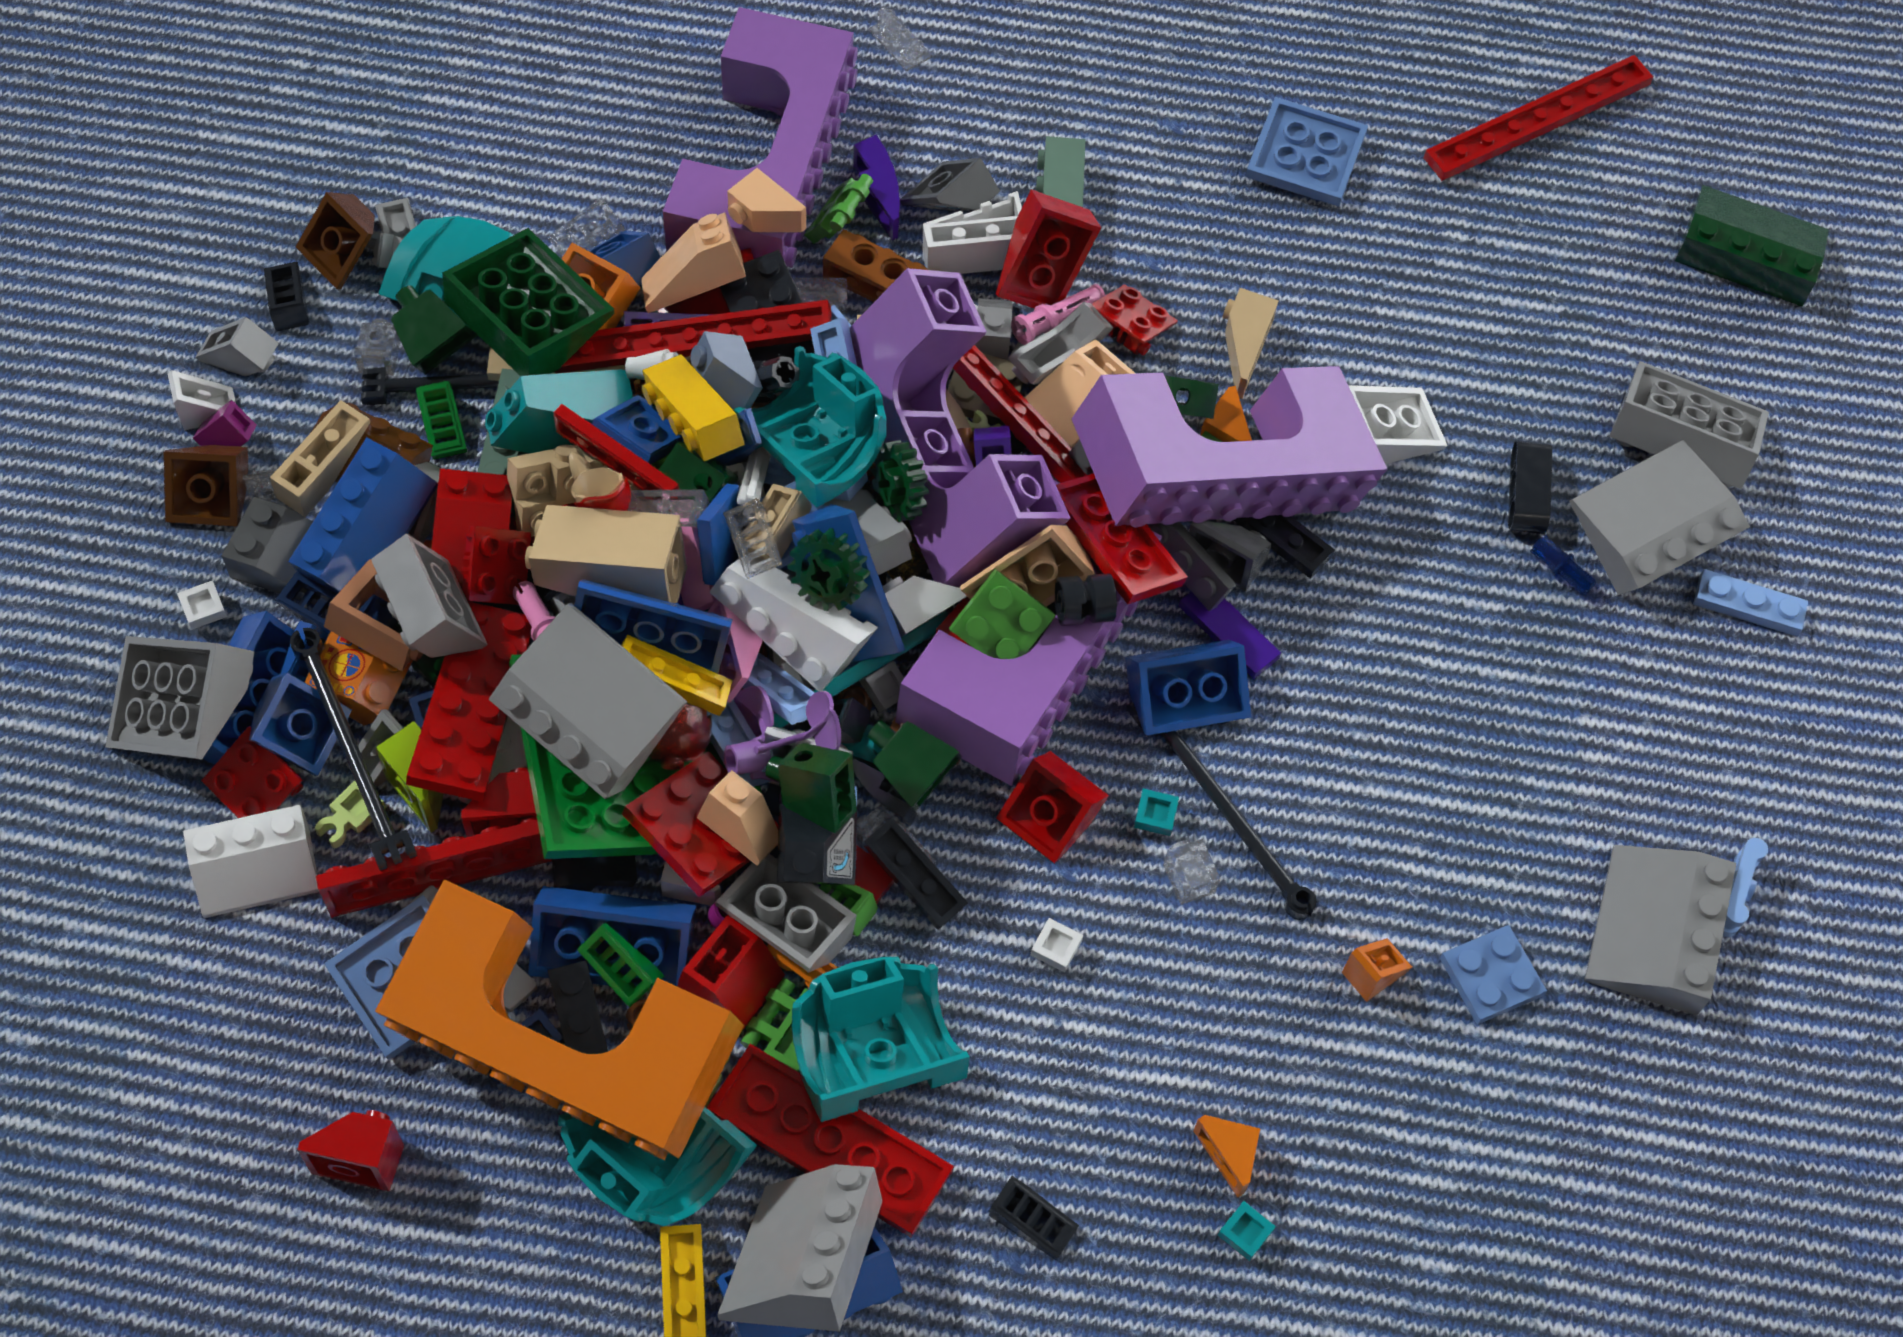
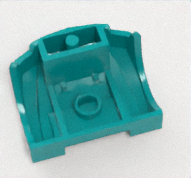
M461 216L425 219L413 228L400 242L390 260L378 294L397 300L395 297L397 292L411 285L419 295L431 289L444 301L442 272L506 240L514 234L479 219Z
M799 346L795 348L794 364L799 367L800 371L799 380L795 381L790 389L784 390L766 406L752 408L762 441L755 450L763 447L795 476L796 489L801 491L817 508L844 493L868 471L887 436L886 414L882 394L878 386L864 370L836 353L832 352L828 357H824L814 353H806L804 347ZM737 407L733 410L738 414L745 408Z
M880 957L851 962L812 980L809 990L793 1002L792 1034L797 1062L805 1089L821 1122L858 1111L859 1100L925 1080H927L932 1089L967 1078L970 1056L967 1051L959 1048L947 1030L939 1003L938 967L935 964L930 963L928 967L903 964L899 957Z
M704 1107L680 1158L678 1159L668 1154L665 1161L635 1146L634 1144L637 1139L634 1137L631 1138L628 1144L598 1128L600 1123L598 1120L595 1121L593 1126H590L568 1113L561 1114L558 1119V1126H562L561 1136L569 1153L567 1160L573 1171L592 1193L625 1217L638 1222L645 1221L661 1226L677 1223L701 1209L728 1183L757 1146L730 1121H721L706 1107Z

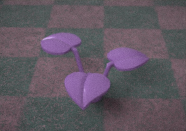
M761 686L748 687L740 690L733 699L756 738L725 747L724 763L728 773L731 770L738 775L750 773L751 780L764 779L778 782L768 778L766 773L762 772L771 759L770 750L809 739L813 736L816 746L839 750L841 743L840 723L835 710H833V698L827 691L814 693L807 702L806 716L811 726L810 730L767 744L765 743L764 733L767 726H773L774 714L770 699L764 688ZM780 790V793H779V803H780V804H783V803H782L781 790Z

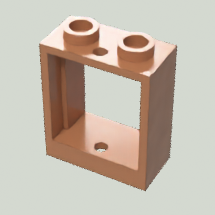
M369 559L330 602L324 627L403 671L411 660L417 662L423 653L418 650L412 651L403 642L400 633L359 611L373 594L390 602L386 592L379 587L375 580L377 572L371 559Z

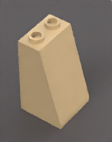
M546 505L542 520L538 519L535 524L533 546H528L525 555V565L527 569H531L534 585L576 596L579 581L585 579L671 603L678 602L687 570L680 515Z

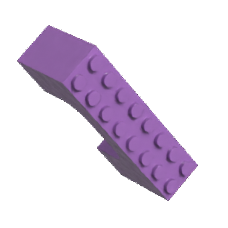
M738 8L721 54L723 100L770 110L780 115L782 119L770 153L764 161L755 167L744 170H731L682 159L663 209L666 252L693 224L698 223L702 217L709 214L719 215L725 212L740 250L751 248L753 258L755 259L779 249L786 266L793 268L797 254L795 244L796 241L803 240L805 230L803 232H752L746 226L736 223L728 213L727 191L754 169L758 168L806 207V214L811 215L815 196L812 195L814 188L820 189L824 172L821 169L823 163H829L832 152V144L830 142L832 138L838 137L841 119H839L840 113H846L849 103V94L847 92L849 88L854 89L857 80L858 70L853 68L858 55V47L853 46L854 32L746 8Z
M907 268L855 321L849 330L857 366L864 370L878 386L883 397L887 430L884 443L901 440V442L907 441L909 442L910 449L916 448L917 461L923 460L924 462L921 470H925L928 476L927 483H924V486L928 488L929 494L923 496L927 506L921 508V516L908 521L932 578L935 582L960 588L962 584L1048 526L1064 525L1070 519V516L1042 455L989 454L975 468L973 467L947 407L946 383L954 364L987 331L960 273Z
M1339 366L1282 368L1250 410L1263 440L1216 442L1196 433L1183 419L1163 373L1101 375L1072 417V422L1112 519L1115 521V526L1131 525L1132 527H1141L1145 524L1157 523L1171 525L1176 522L1186 521L1201 523L1206 520L1215 519L1231 521L1244 517L1260 519L1273 515L1289 517L1302 513L1318 515L1331 511L1347 513L1360 505V501L1377 485V481L1387 471L1385 462Z
M1153 532L1161 542L1162 536ZM1090 556L1094 573L1104 574ZM1116 590L1117 612L1113 622L1092 623L1089 618H1086L1083 624L1061 626L1056 615L1035 647L1027 654L1014 659L990 657L949 634L938 630L900 684L895 722L901 724V722L909 721L954 747L963 756L961 759L1012 786L1019 774L1023 776L1031 761L1035 758L1033 753L1037 747L1043 749L1053 733L1051 726L1055 720L1061 722L1071 706L1069 699L1073 693L1079 695L1082 692L1089 678L1086 675L1091 667L1097 669L1106 653L1105 645L1108 641L1112 643L1116 641L1123 628L1121 621L1125 615L1131 617L1134 614L1140 601L1127 605Z

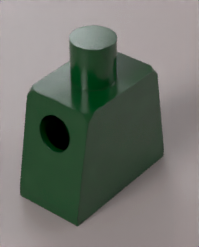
M409 285L397 292L395 297L402 306V309L392 316L391 321L411 364L424 375L477 336L431 289L419 295L415 288Z
M1165 376L1181 415L1214 419L1219 384ZM1178 390L1188 392L1189 397L1186 403L1177 402L1176 394Z
M680 442L676 443L659 471L677 482L679 489L708 507L727 483L735 484L739 478L715 458L704 462L695 450L689 451L685 443ZM710 478L712 479V486H711V488L709 487V480H710Z
M880 720L867 736L882 749L874 758V764L915 811L919 809L963 757L954 747L909 721H906L896 732L884 721Z
M801 743L784 759L773 756L768 761L765 771L766 776L780 782L782 803L787 809L832 833H836L857 811L851 753Z

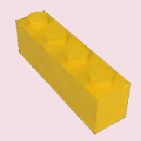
M682 355L642 370L646 384L642 385V391L647 403L656 406L661 419H667L676 436L681 434L688 450H695L704 462L745 445L737 414Z

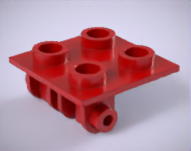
M1125 284L1092 303L1098 312L1114 327L1108 333V336L1114 338L1118 334L1116 341L1119 344L1124 342L1123 346L1135 355L1140 353L1144 356L1151 347L1148 341L1178 322L1177 319L1168 314L1165 308L1153 304L1141 296L1137 289L1128 287Z
M470 526L469 533H465V552H471L470 556L463 555V559L470 560V566L462 567V570L469 571V575L463 574L462 591L467 601L519 605L514 599L512 592L516 586L522 594L523 590L518 583L527 581L528 569L525 565V555L528 546H530L531 532Z
M247 727L201 780L237 818L277 810L289 795L292 797L297 795L304 787L301 784L303 781L301 777L281 757L249 740L251 727Z

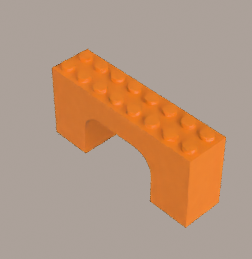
M444 879L375 1012L387 1018L384 1026L416 1043L419 1040V1043L450 1059L453 1058L456 1052L455 1060L487 1076L491 1069L492 1072L489 1076L521 1093L524 1087L527 1086L526 1094L552 1108L558 1109L560 1103H563L562 1111L590 1126H593L595 1121L598 1120L600 1121L598 1128L628 1144L631 1138L634 1137L637 1139L634 1144L635 1146L665 1161L668 1154L679 1159L744 1025L731 1011L660 978L656 979L627 1038L616 1048L601 1054L581 1053L512 1021L506 1012L504 989L534 928L514 911Z

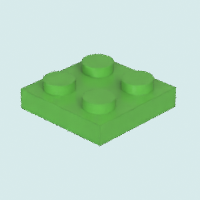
M994 569L949 629L973 648L990 657L1014 659L1028 652L1056 615L997 569Z

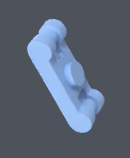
M1760 838L1749 839L1734 859L1736 868L1723 932L1724 937L1735 935L1749 917L1748 908L1744 904L1745 901L1749 902L1757 886V881L1752 879L1753 873L1760 861L1768 853L1767 844Z

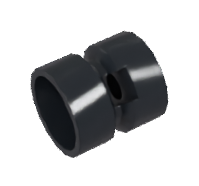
M1110 573L1088 575L1085 581H1082L1079 576L1056 578L1055 608L1059 624L1061 626L1083 624L1086 618H1089L1092 623L1115 621L1117 598L1112 575Z

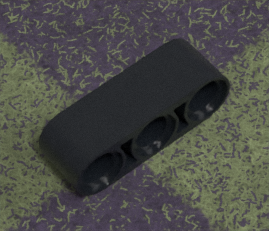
M1515 440L1510 460L1509 530L1544 535L1547 532L1551 513V444Z

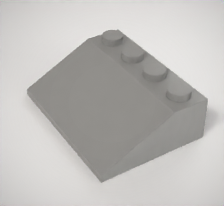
M1639 361L1609 437L1616 439L1619 444L1625 447H1637L1647 451L1651 456L1684 440L1726 487L1734 486L1742 489L1759 456L1769 412Z
M1684 440L1569 500L1618 595L1645 586L1750 527L1735 496Z
M571 603L562 609L511 666L489 698L493 704L604 799L626 789L687 703L682 696Z
M126 636L105 747L203 759L248 689L249 679L253 672L254 651L219 643Z
M1614 845L1584 981L1698 1015L1711 1000L1736 863L1697 851Z
M834 1164L765 1186L719 1309V1320L840 1332L883 1201L875 1168Z

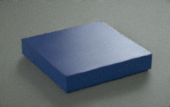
M640 395L595 417L592 425L650 465L669 455L677 442L685 443L681 434L678 436L674 434L669 421L661 419L656 406L649 405Z
M727 483L697 519L702 577L706 585L714 586L726 568L733 564L744 550L736 544L743 533L741 505L737 503L739 485Z

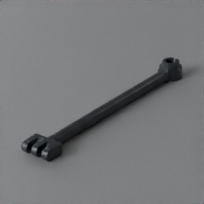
M385 367L366 368L362 370V379L364 381L361 383V390L363 391L361 403L364 405L387 404V393L414 392L417 387L444 381H450L452 390L497 388L499 381L488 380L487 374L388 379Z
M303 628L307 644L312 646L309 649H304V642L300 633L296 630L290 638V645L294 656L305 661L380 838V840L369 844L379 870L387 869V862L383 856L387 853H390L395 865L402 863L398 851L402 847H405V852L410 859L417 857L407 829L395 834L320 658L323 644L319 633L312 628Z
M1131 702L1126 706L1127 711L1139 727L1142 728L1135 705ZM1177 731L1160 733L1283 892L1282 896L1285 899L1284 907L1287 914L1297 920H1305L1307 915L1311 916L1317 903L1316 895L1307 887L1299 886L1297 882H1293ZM1303 896L1308 900V905L1299 903L1296 897Z

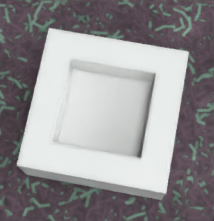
M213 580L177 593L191 630L227 617Z
M1049 918L1031 949V956L1065 972L1082 942L1083 935Z

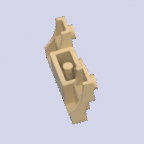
M560 445L554 449L508 458L507 479L514 502L516 531L531 532L532 537L534 536L536 521L538 519L542 520L546 505L561 506L576 502L572 495L574 479L569 466L570 452H577L590 463L592 469L608 467L576 445Z

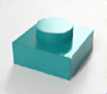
M1143 788L1134 828L1171 836L1179 797Z
M1243 1201L1221 1228L1217 1236L1250 1261L1272 1234L1276 1226Z

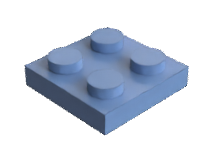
M1510 925L1443 952L1439 958L1477 1025L1541 998L1547 992Z

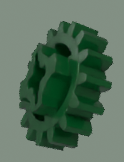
M901 440L884 443L874 461L876 468L871 469V473L876 478L872 479V487L875 492H878L877 502L882 501L883 505L891 513V516L895 520L898 519L899 522L921 516V508L927 506L923 496L929 494L928 488L924 486V483H927L928 476L925 470H921L924 464L923 460L917 461L916 448L910 449L909 442H901Z
M829 528L825 533H822L820 529H816L810 535L806 534L797 542L798 546L790 551V556L794 560L787 565L789 570L796 572V576L790 580L791 584L800 583L802 587L798 595L800 597L806 594L810 595L811 606L821 601L824 611H828L834 605L838 611L848 604L852 605L867 588L868 585L863 580L870 575V571L861 566L867 560V556H858L856 553L860 546L858 542L850 546L846 543L848 534L843 533L839 538H836L833 528Z

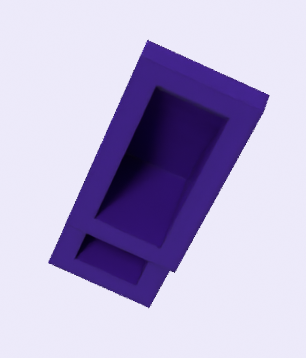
M876 134L854 144L853 166L858 171L859 178L862 174H868L872 177L873 183L869 187L870 193L864 202L893 241L898 238L899 186L892 161Z

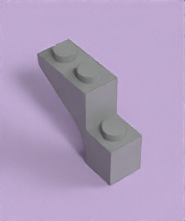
M1083 302L1055 328L1017 349L1008 358L1014 364L1012 371L1023 383L1027 384L1030 382L1031 384L1039 385L1073 352L1095 339L1100 342L1114 327L1091 303Z

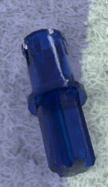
M1542 536L1530 550L1531 554L1553 571L1552 575L1554 577L1560 575L1581 594L1586 595L1595 586V579L1573 561L1574 555L1572 553L1568 555L1561 550L1548 536Z

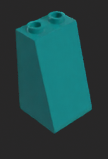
M622 369L520 376L486 415L485 426L489 432L491 446L525 453H535L554 449L560 445H574L556 432L553 412L563 404L592 424L595 417L633 398L630 380L626 375V370Z

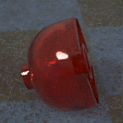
M685 705L648 758L661 762V768L667 770L683 769L684 763L695 761L705 752L710 743L712 715L707 716V710L703 708Z

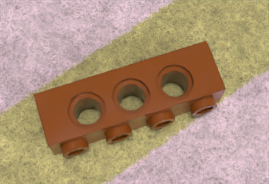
M845 229L841 231L823 256V278L872 302H875L907 268L929 270L921 263L903 258L893 250L882 248L868 241L864 236L853 234Z

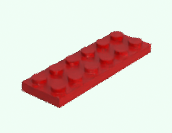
M468 601L488 645L478 650L445 655L408 769L406 785L483 802L508 716L493 704L489 698L510 669L509 662L511 656L522 655L528 649L532 626L525 614Z
M537 816L521 820L517 825L505 828L500 826L489 827L482 830L480 834L466 838L463 836H453L442 841V844L430 847L414 846L417 857L410 859L404 851L400 854L402 863L397 865L394 864L392 857L384 856L387 862V869L382 871L379 870L375 858L371 857L365 860L363 864L351 867L343 865L331 867L325 873L316 875V881L330 917L333 918L418 896L429 886H434L439 890L444 879L455 885H461L551 862L552 859H544Z
M751 1043L707 1107L721 1121H730L750 1140L805 1174L834 1164L874 1167L883 1200L877 1217L910 1238L916 1232L954 1170V1166L859 1108L856 1112L821 1122L807 1094L801 1074Z

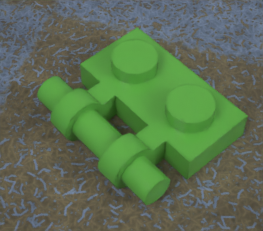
M862 174L858 181L851 177L836 187L804 236L815 244L824 237L830 239L837 231H841L844 225L849 224L856 215L855 209L859 202H864L869 195V187L873 183L872 177L868 174Z
M782 978L777 987L771 988L765 996L766 1003L758 1016L752 1017L746 1025L747 1032L740 1043L745 1048H748L750 1043L756 1046L760 1039L769 1042L764 1050L766 1054L800 1073L792 1034L793 1002L796 1000L789 996L795 984L789 979ZM805 988L800 996H802L806 991H808V989ZM779 1011L788 1013L779 1029L770 1025Z

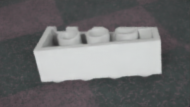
M750 552L746 553L726 568L710 590V593L754 631L816 690L822 691L835 677L842 674L878 627L868 621L864 623L850 616L851 611L846 608L838 611L833 606L828 611H824L821 601L811 606V596L806 594L800 597L798 593L802 587L797 584H791L789 580L790 575Z

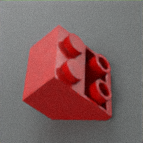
M727 915L684 967L677 987L731 1011L744 1025L743 1031L751 1018L756 1015L766 1002L765 996L769 990L776 988L781 979L785 977V974L762 939Z

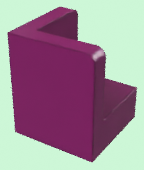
M230 400L201 423L193 439L200 446L223 445L241 447L249 441L257 425L233 400Z

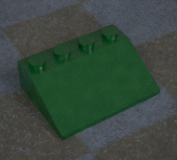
M1702 185L1675 261L1803 307L1816 284L1824 260L1829 229Z
M529 228L442 272L444 302L519 376L551 374L557 371L615 314L614 308Z

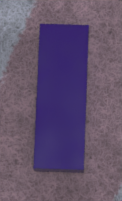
M1192 592L1180 600L1179 607L1215 642L1231 640L1244 645L1247 673L1253 679L1280 659L1281 652L1225 598L1211 611H1208Z

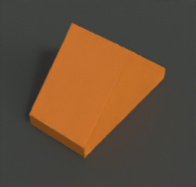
M1236 386L1228 387L1215 406L1214 419L1205 418L1200 435L1207 431L1222 442L1252 441Z
M1386 938L1357 947L1350 954L1342 974L1364 1000L1368 1002L1406 974L1412 966L1390 940Z
M1204 1115L1197 1120L1193 1132L1238 1198L1245 1193L1251 1180L1260 1128Z

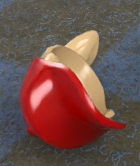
M570 452L569 466L574 479L572 495L576 500L574 504L577 507L628 511L631 506L632 494L627 477L624 478L622 473L619 474L610 468L592 469L590 463L577 452Z

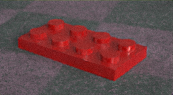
M1094 473L1056 484L1070 516V519L1065 524L1078 538L1104 574L1110 573L1112 575L1115 589L1127 605L1181 587L1188 576L1147 524L1141 527H1132L1131 525L1115 526V521L1112 519Z

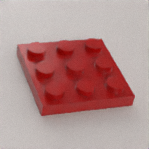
M709 751L627 804L622 812V815L698 897L704 895L751 861L697 818L709 792L728 774V771Z

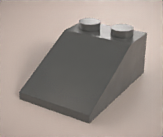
M253 497L221 555L230 578L280 594L296 573V570L288 561L313 521L288 507ZM302 587L295 599L301 600L307 590ZM315 596L310 604L315 605L319 598Z

